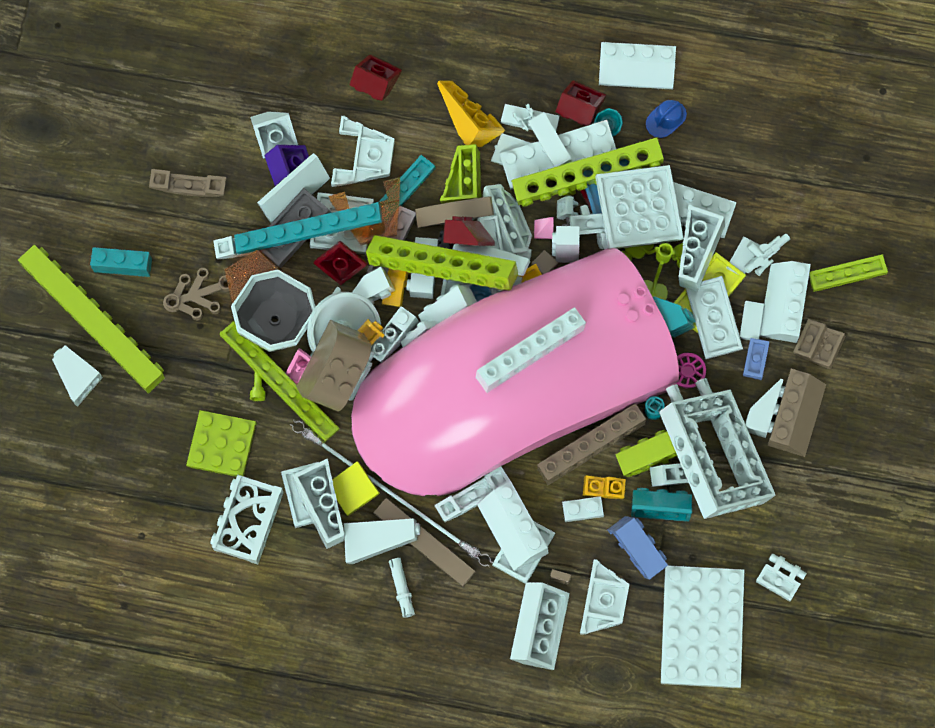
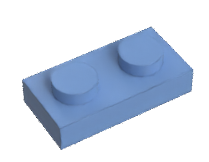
M750 339L743 376L762 380L769 341Z

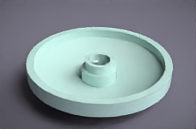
M338 292L324 298L314 308L308 321L307 337L312 352L314 353L330 320L356 331L367 319L371 322L377 321L381 325L379 314L374 305L365 297L352 292Z

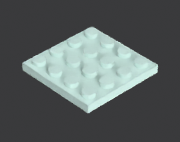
M670 165L597 174L595 176L608 249L628 248L684 239Z

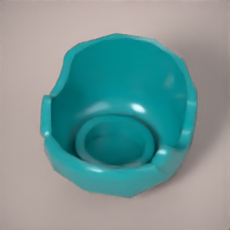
M606 108L596 115L594 124L607 120L612 137L620 132L623 121L622 116L617 110Z

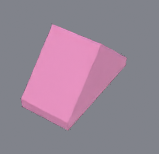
M300 348L297 350L286 371V374L296 385L311 359V356Z

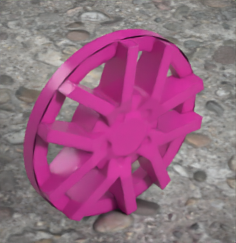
M683 353L677 356V360L681 364V366L678 365L680 369L679 376L681 377L677 385L685 389L696 387L695 383L697 380L694 378V375L701 379H704L706 375L704 361L693 353ZM683 357H686L687 363H683ZM689 357H693L696 360L690 363ZM699 361L701 365L695 368L694 364ZM703 368V375L697 371ZM683 378L687 379L686 384L681 383ZM690 379L694 382V384L688 385Z

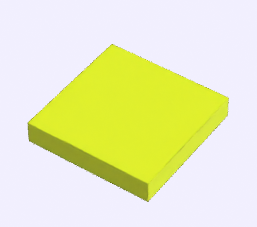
M358 461L332 479L337 501L347 516H350L380 494Z

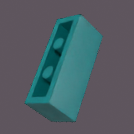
M92 248L90 266L94 272L150 277L152 257L149 252Z

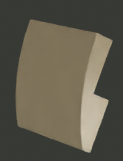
M808 319L793 353L831 370L846 337L845 333L827 328L826 324Z

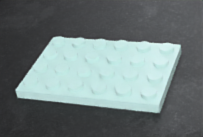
M684 566L665 567L661 684L741 688L744 570Z

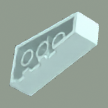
M688 205L679 270V285L681 287L698 292L724 230V216Z

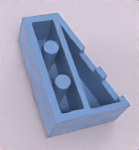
M625 516L607 529L610 535L612 533L620 542L618 545L621 549H625L630 556V560L643 577L650 580L668 566L665 562L667 558L661 550L657 551L654 546V539L649 534L646 535L642 530L644 526L638 518Z

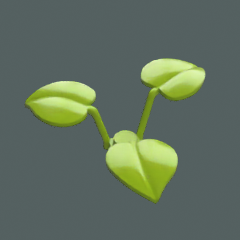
M663 243L653 250L651 249L654 244L624 248L626 252L636 259H641L645 253L650 255L656 252V259L660 264L654 282L650 280H644L652 297L666 300L668 295L667 288L663 284H657L663 264L669 262L671 257L674 261L677 260V266L680 269L683 243L677 245L674 250L667 243Z

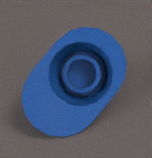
M674 100L662 102L647 117L646 129L649 134L658 138L670 135L685 121L687 115L685 107L680 102Z

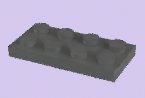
M303 188L269 227L328 214L331 211ZM306 240L262 249L261 251L282 268Z

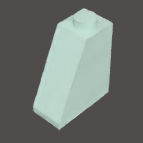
M67 346L55 352L52 360L72 401L76 406H79L103 377Z

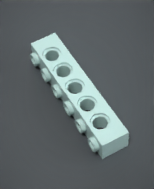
M575 307L479 368L475 378L486 393L490 392L584 331L585 320Z

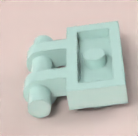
M772 553L769 560L775 563L774 567L766 564L756 582L790 602L800 586V583L794 580L797 576L803 580L807 573L800 570L801 567L794 566L785 561L784 557H778ZM780 567L790 572L789 577L779 571Z

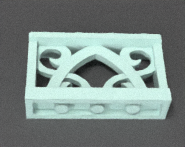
M237 475V478L232 480L230 486L232 492L230 497L225 499L224 508L226 509L224 514L220 515L217 526L219 528L217 534H213L211 544L214 551L258 565L284 492L280 487ZM250 486L254 491V497L250 498L248 491H246V496L241 497V488ZM258 489L271 492L272 494L271 496H258ZM236 500H238L240 503L234 506ZM257 504H260L259 509L261 507L265 508L264 513L259 514L257 512ZM253 506L254 515L258 520L262 521L261 525L250 526L242 533L235 516L242 510ZM228 522H230L231 528H227ZM251 531L257 533L255 538H251L250 535L248 539L246 538L247 534ZM226 534H229L231 539L228 542L234 541L236 537L238 541L235 545L227 547L223 544V538ZM242 543L251 550V553H243L236 549Z

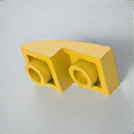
M389 268L387 274L395 291L391 292L389 297L382 299V304L401 307L404 288L407 287L408 272Z
M586 475L584 477L583 496L624 499L626 479Z

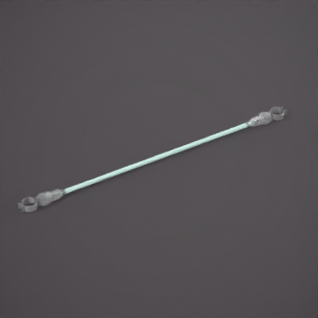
M306 428L303 431L302 436L306 440L324 447L347 465H353V463L327 446L313 430ZM369 476L375 485L457 542L471 558L477 559L481 555V551L477 547L459 540Z

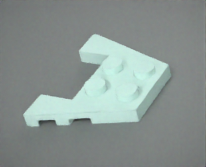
M341 116L339 133L342 135L358 136L353 170L334 168L331 186L337 187L390 176L395 139L374 129L371 130L364 127L363 124L355 123L345 116Z

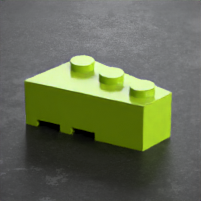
M476 144L457 146L450 167L451 171L445 183V190L440 198L441 204L481 198L480 151Z
M666 430L655 433L653 438H643L637 441L638 444L635 446H625L620 449L619 453L615 454L622 473L626 477H632L648 471L650 467L663 463V465L667 464L669 459L677 456Z

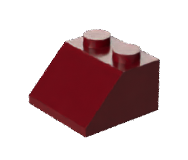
M368 55L355 66L349 85L359 92L371 95L373 99L382 101L390 94L402 70L372 55Z
M572 81L562 92L555 112L559 113L563 118L577 121L582 126L591 125L606 98V94Z
M452 216V220H445L443 243L495 246V241L480 221H472L473 217Z

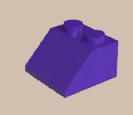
M276 145L264 155L275 186L309 157L305 145Z

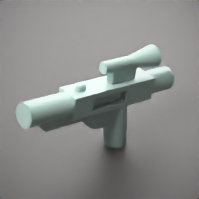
M784 234L782 237L777 236L769 244H761L758 247L753 241L749 242L747 247L756 257L744 267L745 272L750 273L753 269L758 268L755 270V273L760 276L774 262L772 259H768L777 253L780 247L790 240V237L787 234Z

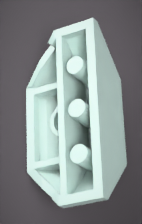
M501 184L485 186L483 197H492L494 215H498L503 250L513 254L526 253L529 249L532 234L517 200L504 190Z

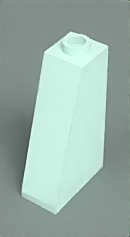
M414 518L344 523L346 563L355 564L416 541L417 535H420V524L416 523Z

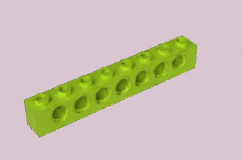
M653 138L512 179L511 182L518 205L528 206L533 204V201L539 199L546 201L556 194L562 196L570 193V190L573 189L583 190L588 188V185L594 183L597 185L595 178L597 174L659 167L663 164L664 158L658 139ZM640 154H645L648 158L645 161H640L637 157ZM622 159H627L630 163L628 166H621L619 162ZM607 164L611 166V170L604 172L601 170V167ZM585 170H591L593 172V175L590 177H585L583 175V172ZM572 175L575 177V180L573 182H566L565 177ZM550 180H554L557 183L553 188L548 187L546 184ZM530 186H537L539 188L535 193L528 191Z
M374 235L366 250L369 265L492 287L499 290L510 291L518 276L516 261Z

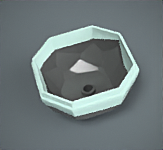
M273 270L252 275L232 304L231 309L239 335L264 350L272 352L298 344L307 330L308 321L315 308L311 288L280 270ZM273 318H277V319H278L277 322H272L271 320H272Z

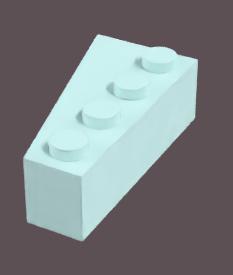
M328 459L293 474L292 481L326 549L344 541L345 535Z

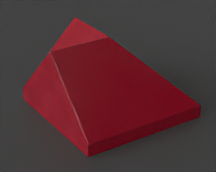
M341 241L318 257L313 263L339 285L345 283L367 266L365 260Z

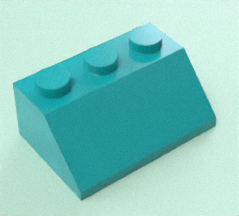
M653 297L671 336L675 338L695 328L693 324L696 322L695 318L687 308L684 309L678 304Z
M647 488L633 490L631 517L690 521L692 495L688 494V492L676 491V493H668V490L658 489L656 492H653Z

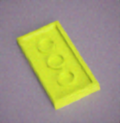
M716 252L711 258L702 281L722 276L729 297L746 277V274ZM728 266L729 268H731V269H732L733 271H735L736 273H734V272H732V271L726 269V267ZM685 289L674 303L692 312ZM694 322L693 324L695 328H693V330L698 333L697 326Z

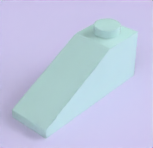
M681 463L650 467L652 487L689 483Z

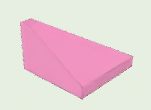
M553 217L535 220L534 239H552Z

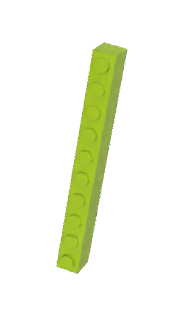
M33 245L18 259L21 266L149 394L165 379L162 373L164 371L157 362L153 364L149 360L151 358L144 349L140 351L136 347L138 345L131 336L127 338L124 335L125 330L118 323L114 325L111 322L112 317L106 311L102 313L98 309L99 304L93 298L89 300L85 296L87 292L80 285L76 287L72 283L74 279L67 272L63 274L60 271L62 267L55 260L51 262L47 258L49 254L42 247L38 249Z

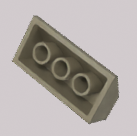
M791 368L768 446L805 457L826 388L825 383L811 374Z

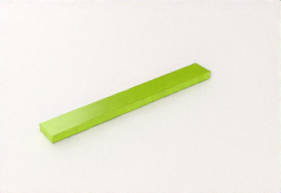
M235 321L220 332V336L324 442L328 441L339 431V427L313 401L301 396L294 381L259 346L239 335Z

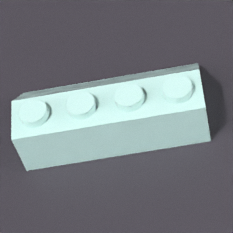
M601 42L599 85L673 89L676 46Z
M794 261L771 264L759 337L797 343L800 335L811 264Z
M511 481L494 489L477 504L514 572L548 554L546 543Z
M526 582L510 657L511 660L525 665L554 670L570 593L545 583Z

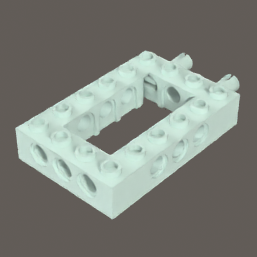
M707 378L695 383L701 396L684 400L677 384L666 388L671 403L659 411L704 519L761 505L776 496L731 390L713 393ZM711 420L739 487L734 488L732 486L727 490L719 492L722 482L713 467V460H710L707 453L706 444L702 441L697 429L699 428L698 422Z

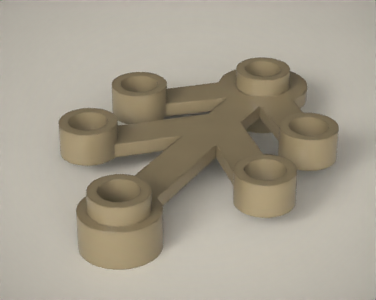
M200 268L189 292L182 295L184 288L191 284L190 276L182 274L179 277V283L174 293L168 294L164 298V308L169 312L180 310L198 321L203 317L201 309H193L184 304L192 301L209 309L212 314H218L221 311L219 303L211 302L202 297L221 290L229 292L234 288V281L231 276L224 275L220 277L218 283L199 289L203 281L209 277L208 270ZM201 272H206L205 276H200ZM188 278V281L183 283L182 279ZM229 282L230 286L224 287V283ZM176 301V304L171 306L170 302ZM217 305V310L214 311L211 309L212 306ZM195 312H200L198 317L193 316Z

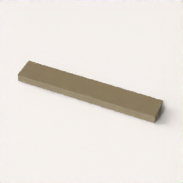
M387 498L373 512L382 521L411 519ZM420 526V535H417V540L410 544L459 585L464 587L476 573L475 570Z

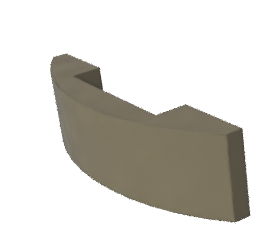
M152 169L149 188L179 195L219 197L224 196L226 177L211 175L198 177L171 174L170 171Z

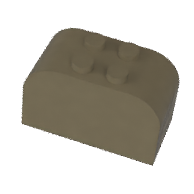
M333 320L329 321L296 386L303 398L335 411H340L344 408L370 357L371 343L364 333Z

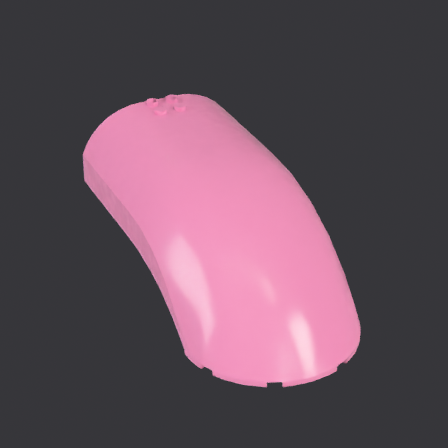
M607 248L515 285L510 291L503 290L460 310L436 324L377 365L366 376L355 396L351 414L352 435L357 450L372 472L374 471L384 482L396 489L414 495H447L460 491L482 476L546 443L621 412L635 403L637 405L647 401L650 397L666 393V388L676 385L679 381L677 354L665 320L640 273L623 252L616 248ZM575 307L586 322L584 331L490 392H485L475 378L479 368Z

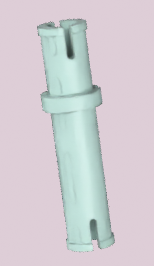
M394 558L389 560L398 595L396 598L400 603L403 618L415 615L411 601L412 595L407 587L401 558Z

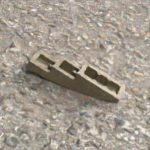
M490 196L415 209L418 228L444 225L445 220H452V216L473 217L474 220L479 217L494 215L492 197Z

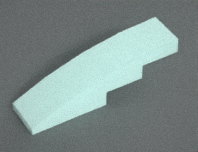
M454 244L452 250L516 261L519 276H524L530 263L528 258L486 246Z

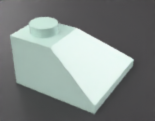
M265 112L250 117L263 158L276 145H298L289 113Z

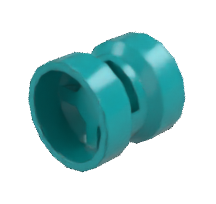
M653 396L646 401L645 414L648 418L656 420L661 417L659 411L665 408L663 400L660 397Z

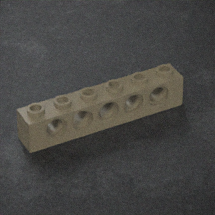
M635 403L537 464V470L546 484L550 485L644 426L646 418Z

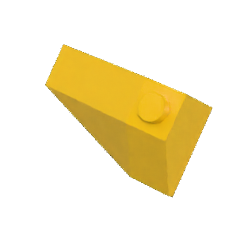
M438 81V87L457 133L465 145L476 144L477 147H482L504 133L505 129L491 114L487 116L480 110L481 105L467 99L468 94L453 81Z

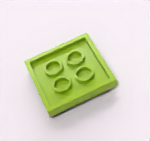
M200 410L186 466L235 477L237 475L244 477L256 421Z

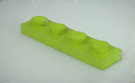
M882 254L809 272V279L813 292L886 275L888 271Z

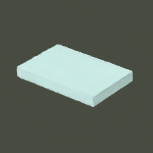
M319 462L281 472L295 528L313 524V521L292 481V475Z
M534 522L548 547L555 532ZM501 549L492 566L526 584L541 558L514 572Z

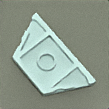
M595 559L593 561L582 620L581 635L620 625L624 617L629 584Z

